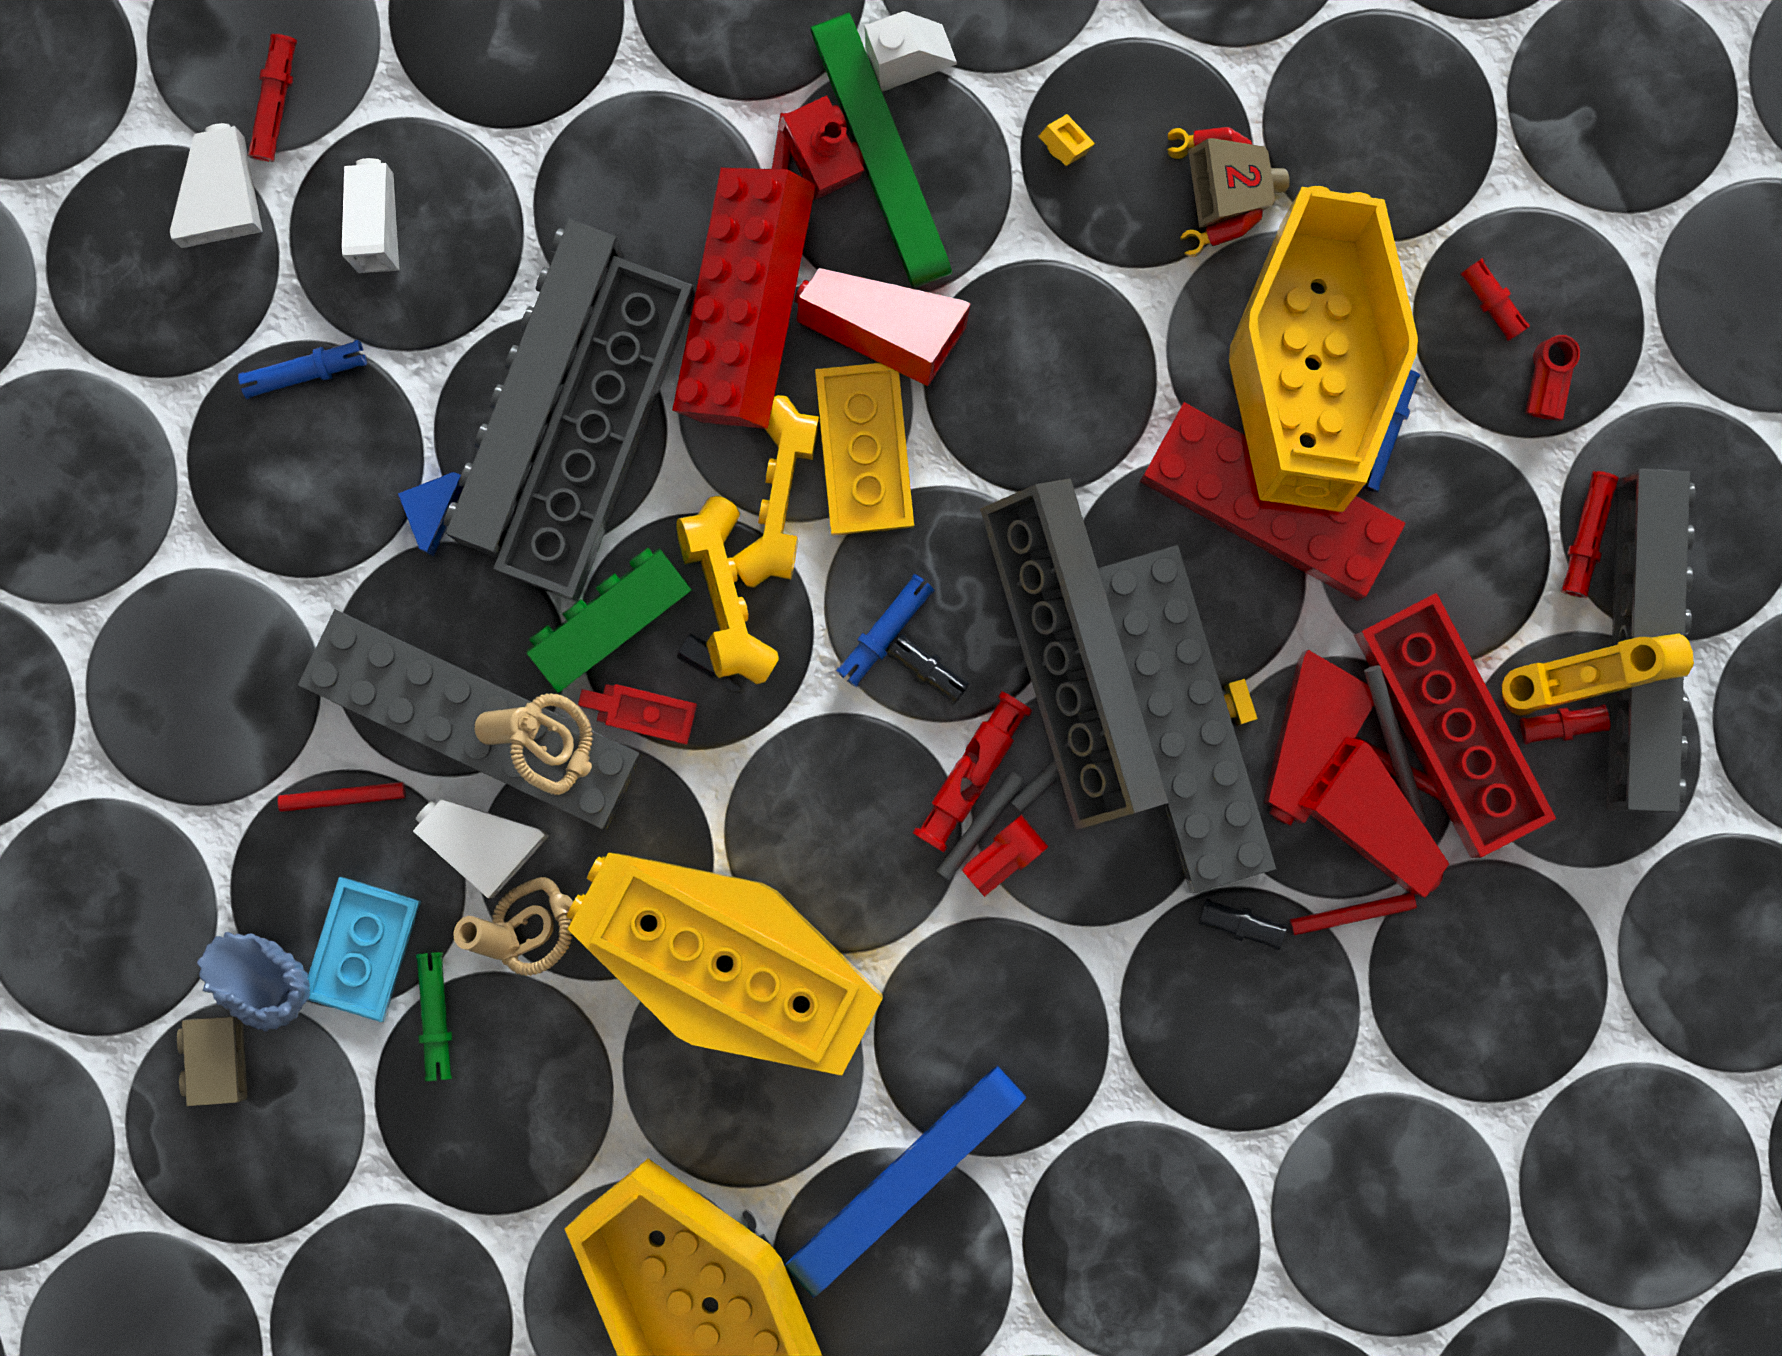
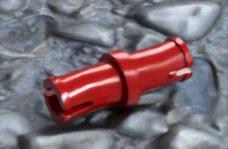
M1482 258L1460 273V275L1464 277L1482 304L1479 307L1482 312L1488 311L1505 335V339L1509 341L1526 330L1530 324L1525 321L1508 297L1511 294L1509 289L1501 287Z
M1605 704L1569 711L1566 707L1557 709L1555 714L1521 718L1520 728L1525 744L1555 738L1569 741L1573 740L1574 735L1609 731L1610 718Z

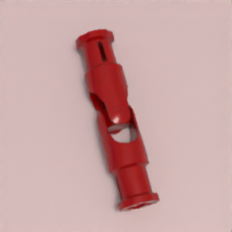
M1003 691L998 696L1000 702L989 720L982 721L967 745L965 753L957 761L932 801L934 807L921 828H915L913 831L914 835L943 853L947 849L945 843L957 823L964 822L989 782L991 774L999 766L1014 742L1012 736L1024 716H1030L1032 713L1031 708ZM962 778H967L972 784L960 792Z

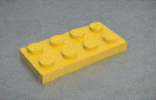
M881 363L815 369L831 536L914 528L899 372Z

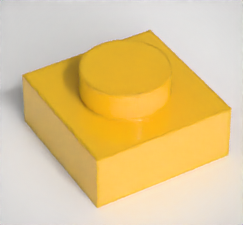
M1068 114L1047 125L1038 136L1047 145L1049 152L1055 158L1061 160L1065 166L1086 155L1095 144Z
M1245 679L1225 685L1226 694H1224L1230 718H1234L1236 726L1256 720L1257 716Z

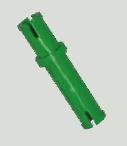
M443 952L431 953L432 971H429L428 953L416 954L423 1035H419V1043L424 1045L425 1081H437V1062H439L440 1080L452 1079L448 1041L452 1040V1032H447Z

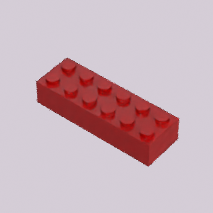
M721 167L672 411L702 423L768 429L816 187L812 182L788 169Z
M1185 402L1176 414L1140 480V483L1356 601H1360L1367 596L1406 524L1355 496L1343 512L1260 500L1246 436Z
M1437 593L1353 635L1369 666H1381L1395 715L1471 858H1482L1556 819Z

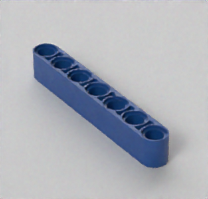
M999 1066L993 1068L796 1252L784 1265L785 1268L813 1298L816 1297L1014 1112L1026 1099L1025 1094Z

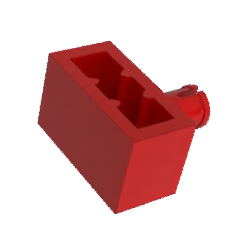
M827 95L783 115L778 125L803 178L816 185L814 200L857 181L864 171L862 165L865 164L858 144L856 142L851 143L846 134L847 125L841 109L838 105L832 106Z

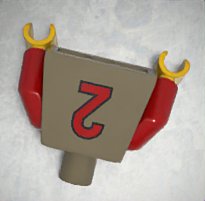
M1229 127L1195 130L1194 135H1188L1185 130L1175 128L1167 135L1168 140L1180 139L1184 141L1181 147H1172L1167 149L1169 156L1175 159L1183 158L1189 153L1199 228L1207 227L1206 232L1199 233L1196 230H1187L1182 234L1180 240L1193 236L1200 241L1197 249L1185 252L1186 256L1195 257L1203 251L1204 245L1209 243L1212 246H1216L1245 235L1262 220L1263 211L1274 205V193H1285L1289 187V174L1285 168L1270 167L1268 150L1264 146L1253 145L1251 140Z

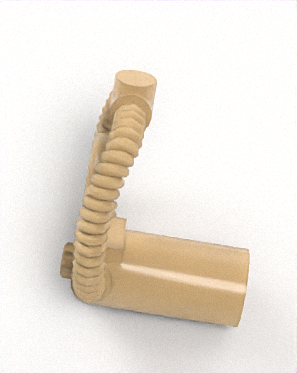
M546 693L536 697L532 703H527L525 707L488 711L480 714L476 719L475 734L481 743L486 745L511 743L510 748L512 750L510 753L513 754L511 759L515 765L514 768L517 769V772L525 781L544 792L554 795L563 794L573 787V784L576 782L575 780L585 777L592 768V764L589 762L590 757L588 756L592 746L591 741L593 740L591 737L593 735L591 732L592 728L590 727L591 723H589V719L584 715L585 713L567 697ZM555 706L561 708L576 721L580 730V745H578V749L574 751L573 755L574 743L570 731L564 725L544 715L541 711L544 707ZM541 724L548 727V731H555L562 737L564 747L561 754L557 757L548 754L546 746H539L534 741ZM525 746L542 762L550 766L561 765L571 757L564 778L554 782L534 772L523 758V747Z
M540 877L532 879L513 888L498 902L499 905H496L494 910L495 914L492 916V922L474 916L463 917L455 926L454 941L461 949L496 960H502V963L508 965L516 974L531 976L542 973L551 968V966H554L564 956V953L569 948L568 945L571 944L569 940L572 939V936H570L572 933L568 930L571 921L566 915L573 901L568 895L562 894L557 885L549 878ZM537 890H544L549 896V903L555 920L559 922V941H557L551 953H548L545 958L533 963H523L518 960V956L543 945L549 940L554 927L553 917L544 907L533 905L525 908L505 923V912L508 911L507 909L510 908L512 903H515L521 897ZM540 915L544 923L541 934L536 938L526 939L525 943L519 945L514 929L520 924L526 925L527 919L531 916Z

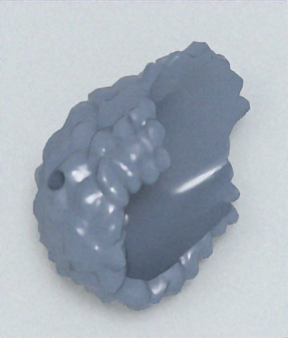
M225 932L224 937L215 936L212 943L206 945L202 957L197 960V964L201 969L199 977L205 982L203 991L213 993V998L216 1000L217 1005H222L225 1009H229L231 1016L237 1017L246 1026L250 1025L255 1029H262L264 1032H267L269 1029L277 1030L280 1026H287L290 1021L298 1017V1012L309 999L310 983L308 973L303 969L302 963L295 961L293 955L284 952L276 942L268 941L252 933L243 936L241 934L234 935L230 932Z

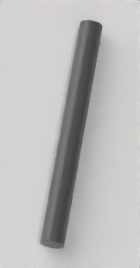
M1371 666L1365 669L1364 672L1400 791L1421 822L1424 823L1427 820L1381 666Z

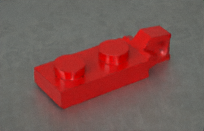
M605 684L603 694L581 689L578 701L580 707L599 711L596 721L603 722L607 726L688 745L697 709L696 703L617 684L615 686Z

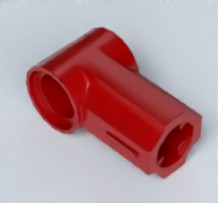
M1557 335L1541 342L1536 347L1533 354L1535 368L1525 414L1545 420H1563L1573 369L1580 359L1579 345L1572 337ZM1552 345L1560 347L1564 352L1565 360L1562 366L1554 365L1549 359V349Z
M1022 814L993 838L994 842L977 854L961 869L984 897L1017 869L1021 871L1049 847Z

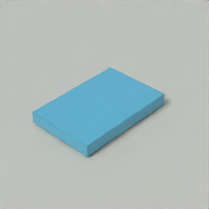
M339 877L308 974L310 983V996L308 1000L378 1022H384L421 901Z

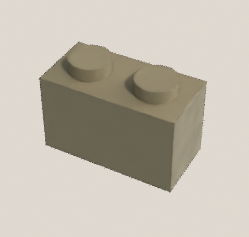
M233 1016L183 1020L182 1028L178 1029L177 1048L180 1054H184L185 1071L180 1072L179 1089L181 1096H186L187 1106L237 1103L246 1100L247 1082L242 1021Z

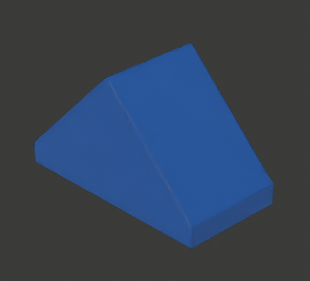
M455 472L398 493L419 549L432 556L435 555L447 528L444 525L446 512L452 502L458 503L463 487L459 486L461 475Z

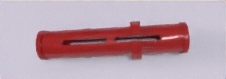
M270 35L265 69H261L259 79L262 81L261 92L247 156L265 162H274L276 144L283 116L285 97L288 87H291L293 83V76L290 74L297 40L286 35Z
M1602 471L1592 472L1574 544L1569 546L1567 553L1570 559L1566 577L1561 588V592L1578 598L1588 597L1595 565L1600 563L1602 553L1599 552L1601 540L1610 512L1613 494L1619 477L1614 474Z

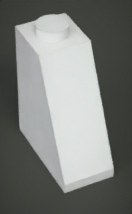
M903 11L865 25V51L882 92L957 64L943 25Z
M224 123L214 124L206 127V132L197 133L193 136L170 228L171 239L181 248L263 232L249 158L247 156L245 137L235 126L230 127L229 124Z
M373 158L360 159L356 161V165L344 166L342 256L358 273L399 270L394 175L386 163H381V160Z
M443 799L437 804L432 800L420 811L416 817L419 824L413 830L415 834L487 898H495L550 836L543 829Z

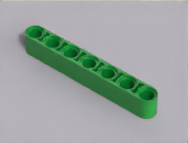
M845 13L810 27L814 43L840 109L845 117L852 139L858 144L864 158V169L912 288L915 289L952 275L946 251L850 13Z

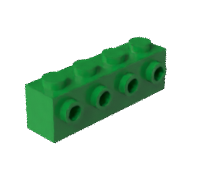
M649 548L643 550L629 562L633 569L620 579L615 573L595 588L599 595L586 604L580 599L562 613L566 619L554 630L548 624L529 639L533 646L527 650V655L557 693L691 591L690 586L660 548L654 553Z

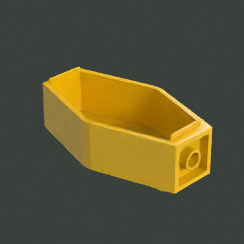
M1323 186L1301 187L1279 226L1230 345L1229 364L1260 500L1343 512L1367 483L1416 357L1418 343L1415 323L1384 199L1371 198L1370 195L1362 192L1350 194L1333 192ZM1311 283H1320L1324 287L1325 292L1322 294L1313 292ZM1308 358L1315 359L1319 363V369L1310 370L1306 366L1305 360ZM1303 435L1310 436L1314 441V446L1312 448L1302 446L1300 437Z
M608 853L606 858L598 857L587 876V880L592 882L586 895H577L566 915L567 918L572 920L568 930L676 1037L699 1047L843 1075L883 999V994L777 890L761 882L619 853ZM645 915H652L656 918L657 927L655 930L647 932L641 927V920ZM727 955L732 958L733 968L729 972H722L718 969L717 960L720 956ZM798 996H804L810 1002L809 1009L804 1013L797 1012L793 1007V1001Z
M649 1158L584 1209L564 1228L617 1356H822L782 1258L774 1248ZM655 1230L661 1231L665 1236L664 1244H653L650 1239L651 1232ZM707 1297L716 1299L718 1310L714 1312L707 1311L703 1305L704 1299Z

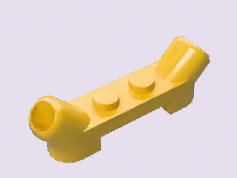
M777 395L774 397L768 429L765 428L779 449L777 459L770 458L767 467L766 483L772 484L770 500L762 499L758 524L765 525L764 534L733 557L737 574L747 587L754 588L770 576L791 580L799 540L797 536L783 534L796 458L813 460L819 416L800 414L787 396Z
M713 496L705 501L698 515L677 519L678 541L684 563L701 561L720 630L713 632L706 642L716 676L721 678L739 673L757 685L766 682L777 664L779 656L776 650L747 632L745 622L748 621L747 605L743 597L737 596L734 582H737L736 565L733 558H727L723 545L737 523L740 514L734 503L722 496Z
M1679 633L1658 637H1636L1618 642V645L1547 663H1534L1518 667L1505 676L1502 683V697L1511 713L1522 716L1537 710L1643 684L1685 677L1690 673L1694 665L1693 650L1688 639Z

